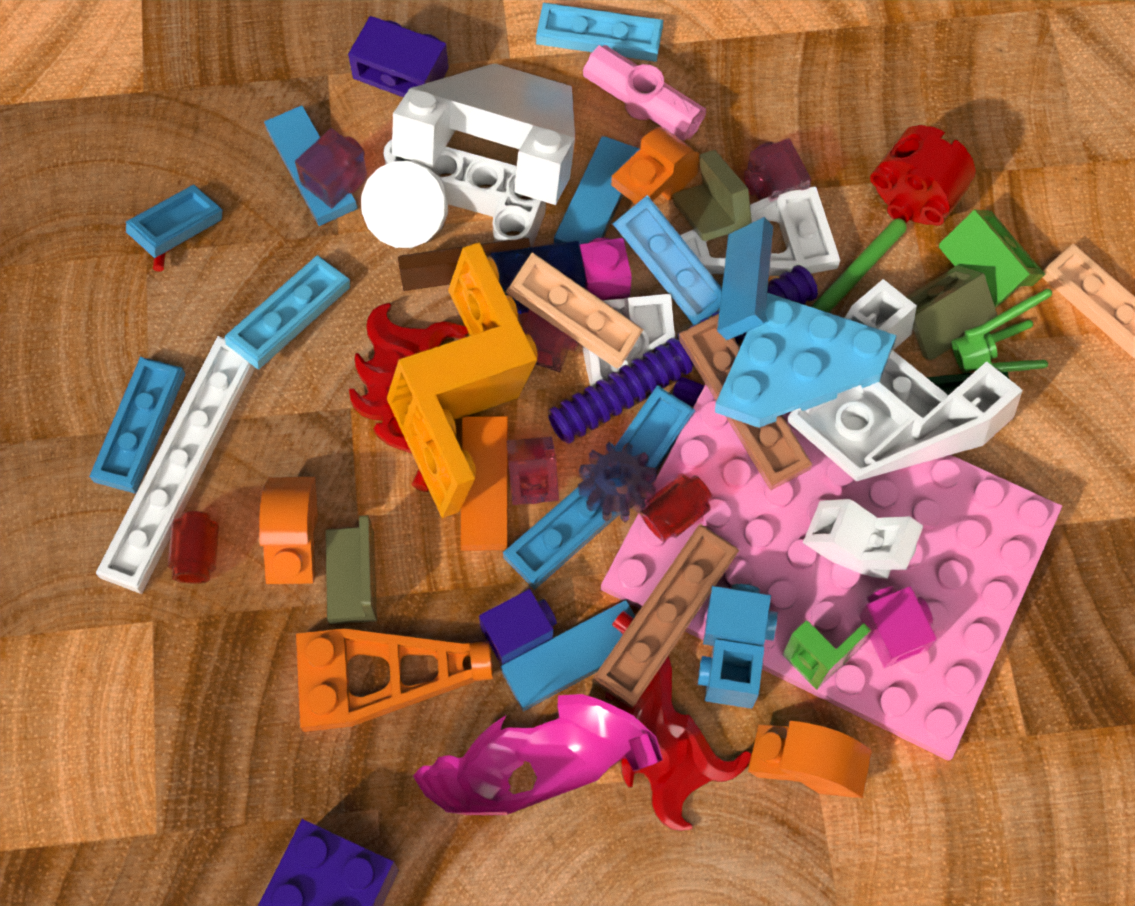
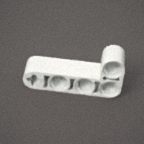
M392 140L386 144L383 153L385 165L394 161H410L392 155ZM445 147L434 166L427 167L442 180L446 190L444 191L446 202L452 206L492 216L494 242L529 238L532 250L545 215L546 202L534 198L528 200L521 199L520 197L524 195L514 192L517 166ZM445 173L451 174L450 176H446V177H440V176H439V175L445 174ZM485 184H487V185H492V186L489 187V188H480V187H479V186L485 185ZM510 231L520 232L519 235L509 236L505 233Z

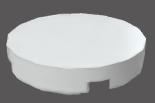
M394 161L379 167L367 179L361 195L362 215L368 229L380 241L395 248H413L430 241L442 229L448 215V202H446L444 192L446 190L442 180L429 167L415 161Z

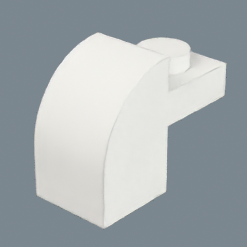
M851 499L824 500L818 504L803 543L823 557L863 575L888 579L891 570H907L908 564L916 552V544L923 525L910 516L877 518Z

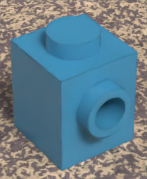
M734 584L731 586V589L712 586L703 644L713 646L715 639L764 646L765 640L773 641L778 612L769 611L771 595L760 594L758 587L747 584Z
M715 639L710 657L702 656L700 662L698 685L706 686L704 701L753 709L759 695L764 647Z

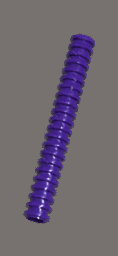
M796 265L792 268L791 272L785 271L780 274L779 279H771L768 282L767 293L806 305V301H813L817 298L818 289L811 273L803 266ZM719 311L713 313L712 317L719 314ZM706 317V318H704L703 320H701V322H703V321H705V320H707V319H709V318ZM747 332L734 337L736 342L738 343L739 340L743 341ZM679 334L677 339L673 337L668 339L666 346L662 344L656 346L654 353L650 351L644 353L643 360L639 358L632 360L631 367L627 365L620 367L619 374L616 372L608 374L607 381L604 379L596 381L595 388L592 386L584 388L583 395L579 392L572 395L571 402L567 399L560 402L561 408L558 409L554 406L548 409V419L557 436L563 442L570 444L574 442L575 435L582 437L586 435L587 428L594 430L598 427L599 421L606 423L610 420L611 414L618 416L622 413L623 407L626 409L633 407L634 400L637 402L645 400L646 393L651 395L657 385L665 388L669 386V380L673 382L679 380L681 373L685 375L691 373L694 364L680 343Z

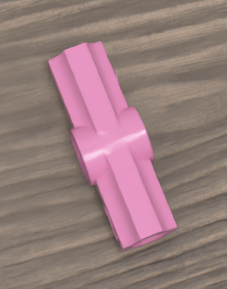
M598 45L590 54L589 60L583 69V76L623 101L627 113L638 120L651 119L683 141L692 138L705 118L706 108L666 84L662 72L657 67L646 64L637 65L607 45Z

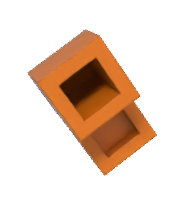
M665 127L655 128L641 139V149L612 175L611 186L634 204H637L646 195L654 201L662 194L671 201L673 199L672 195L681 191L698 174L699 153Z
M269 477L263 488L259 515L260 546H263L266 584L314 583L316 574L313 532L318 522L316 477Z
M790 721L789 727L758 725L748 772L758 778L801 782L823 795L863 798L872 750L849 735L815 724Z

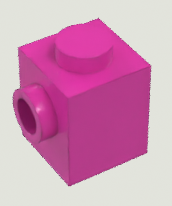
M597 238L589 243L580 244L579 273L582 287L602 301L630 298L632 275L624 239Z
M889 586L867 597L869 603L865 605L859 617L862 623H865L871 629L868 636L884 668L929 650L937 640L930 624H933L930 608L922 597L916 598L911 586L897 592L894 586Z

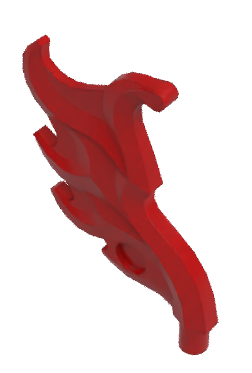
M385 303L373 309L367 319V337L373 345L375 353L373 359L365 362L359 353H356L354 358L356 372L361 381L366 385L368 393L360 396L354 388H350V403L361 416L371 420L383 421L382 423H376L373 428V432L379 439L391 447L412 454L387 401L399 359L441 346L442 342L447 338L462 339L468 337V330L466 326L445 321L434 323L426 329L400 327L393 324L387 317L388 312L391 310V304ZM418 469L411 484L419 491L428 492L429 489Z
M623 610L612 623V626L624 634L634 618ZM669 655L632 709L607 691L605 692L604 699L609 702L616 700L619 704L617 708L633 715L656 736L663 759L658 763L637 771H633L627 759H621V774L628 788L633 787L634 774H643L649 781L652 791L651 805L659 821L671 830H692V824L682 818V806L686 798L693 791L711 781L727 782L733 780L749 765L751 753L744 751L734 761L730 762L721 760L713 753L691 716L680 714L674 710L672 705V666Z

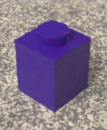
M530 589L479 615L481 631L486 640L490 642V647L501 666L553 639L552 626L557 624L555 616L546 600L542 599L537 602Z

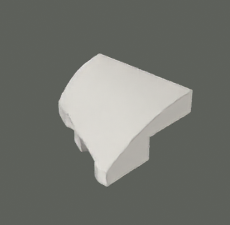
M671 294L603 301L644 329L620 367L624 365L631 367L632 360L636 358L642 360L644 353L653 351L660 344L665 345L666 341L672 337L675 338ZM582 345L590 386L595 388L596 381L600 379L607 381L608 374L612 372L619 373V368L616 369Z

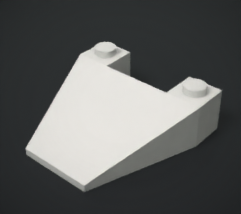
M494 63L412 87L393 112L392 155L433 167L457 130L519 149L515 193L556 205L570 179L575 143L572 86Z
M884 279L855 302L845 316L846 319L896 335L894 347L880 382L863 389L859 385L838 393L837 398L805 411H802L801 408L791 411L788 416V422L855 481L983 446L1014 418L1023 391L987 361L950 395H947L893 351L912 334L917 305Z

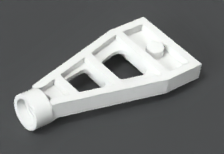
M816 187L774 194L750 205L752 223L763 217L768 221L779 223L787 248L783 253H771L769 276H780L785 271L791 272L792 268L796 265L803 266L811 274L838 268L840 257ZM694 229L680 235L710 274H724L726 257H711L707 248V241H703Z

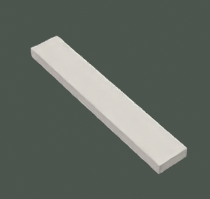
M217 336L96 571L99 578L137 593H143L255 370L252 364L226 345L225 338Z

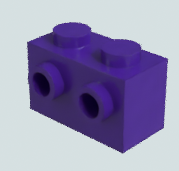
M373 16L368 18L348 53L353 79L403 98L412 87L443 79L449 69L446 43L433 35H422L403 28L394 21H384Z

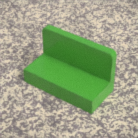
M974 209L939 244L941 251L954 266L958 265L984 273L995 308L1020 286H1034L1046 275L992 211Z
M806 620L792 633L782 655L818 690L860 649L870 634L871 629L863 623L835 649Z

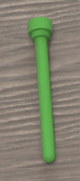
M900 218L894 219L811 307L829 313L906 232V222Z

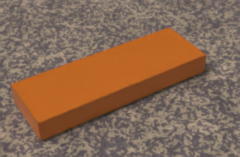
M508 416L462 417V451L467 450L470 453L475 464L476 476L461 507V551L506 550L508 548Z

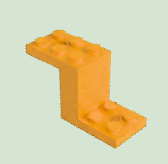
M480 242L463 247L448 289L470 336L399 359L387 396V401L442 518L460 511L476 476L475 464L470 453L467 450H461L455 437L456 425L454 420L519 398L537 362L538 356L534 340L529 334L524 333L518 321V310L513 298L510 295H505L499 283V272L496 263L491 257H486Z

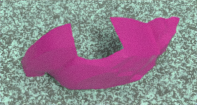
M559 695L557 705L559 719L534 728L509 727L501 730L505 715L481 733L462 758L451 755L438 757L432 766L420 767L413 777L424 795L444 809L446 813L508 815L598 781L609 768L623 758L628 760L633 771L643 769L663 759L656 736L633 715L607 702L587 695ZM525 761L529 762L537 776L532 790L517 794L511 793L509 791L510 784L508 779L514 770L522 766Z

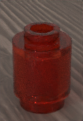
M681 473L646 501L647 507L640 512V516L660 541L665 542L671 536L676 539L711 510L708 500L712 497V494L698 476L693 475L689 478Z
M188 511L182 513V518L172 521L168 567L172 570L173 580L187 584H202L210 581L211 572L216 570L219 524L210 520L209 514L199 511Z

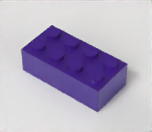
M301 819L258 906H383L399 869L394 861Z

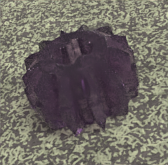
M610 441L605 446L606 455L592 449L589 453L590 464H582L579 468V477L583 479L578 484L579 495L588 497L586 508L589 512L603 507L602 519L605 521L610 520L613 512H619L621 520L626 523L629 520L630 508L637 513L643 514L647 506L645 500L654 499L656 495V487L651 484L657 478L656 469L646 467L649 458L646 452L632 456L633 446L629 442L623 446L622 452H616L615 446ZM619 477L621 484L624 485L616 487L615 482L611 479Z

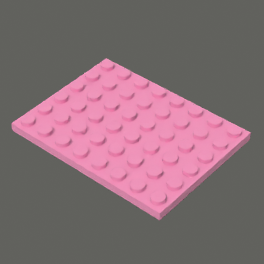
M705 384L693 407L696 412L680 432L601 584V590L622 601L626 600L628 604L641 609L699 524H702L739 549V552L716 584V587L731 589V586L734 584H747L758 587L760 594L771 595L769 611L778 612L774 640H765L763 646L762 670L945 760H951L1058 518L1062 505L952 455L855 481L788 422V416L791 412L782 416L813 465L810 471L770 491L727 418L715 413L716 400ZM851 499L877 518L910 516L922 524L923 529L916 544V552L910 560L907 570H891L888 579L871 577L836 564L805 545L803 541L819 502L824 500ZM889 586H894L896 592L911 586L916 598L922 597L926 601L933 617V624H930L937 638L929 650L884 668L868 636L860 649L818 690L782 655L792 633L806 620L837 649L863 624L859 615L865 605L869 603L867 597ZM710 595L685 630V632L701 640L704 639Z

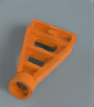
M345 628L296 634L300 728L303 732L352 727L474 683V681L493 679L489 641L461 644ZM357 655H367L386 660L390 667V681L388 685L381 691L364 697L352 695L350 693L348 668L351 658ZM407 655L433 656L438 661L439 673L432 681L411 686L404 685L402 683L401 659ZM466 657L471 658L472 669H464L463 661Z

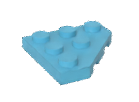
M767 293L764 324L747 331L715 403V413L760 428L776 422L777 417L799 408L805 411L836 399L838 393L859 385L863 389L880 382L894 347L896 335Z

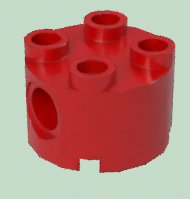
M917 125L907 128L870 175L871 183L876 187L877 192L888 205L887 213L892 219H903L906 223L911 220L925 225H942L969 189L976 175L973 158L964 145L957 139L952 144L942 139L946 132L936 127Z

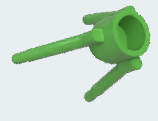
M1045 289L984 324L965 330L964 336L952 339L953 353L962 373L972 370L976 371L986 361L1000 372L1026 371L1048 367V361L1046 360L991 363V359L998 357L995 343L1032 328L1033 321L1026 320L992 334L989 332L1050 298L1052 290Z

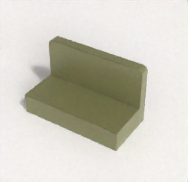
M716 150L699 154L703 184L676 192L672 196L673 203L703 241H708L739 230L751 224L752 219L749 191L746 185Z
M958 265L906 296L917 305L912 329L915 332L923 357L928 360H933L951 349L952 339L964 336L965 330L980 326L997 316L984 273Z
M369 515L359 516L358 528L326 530L327 620L329 625L377 622L375 541Z

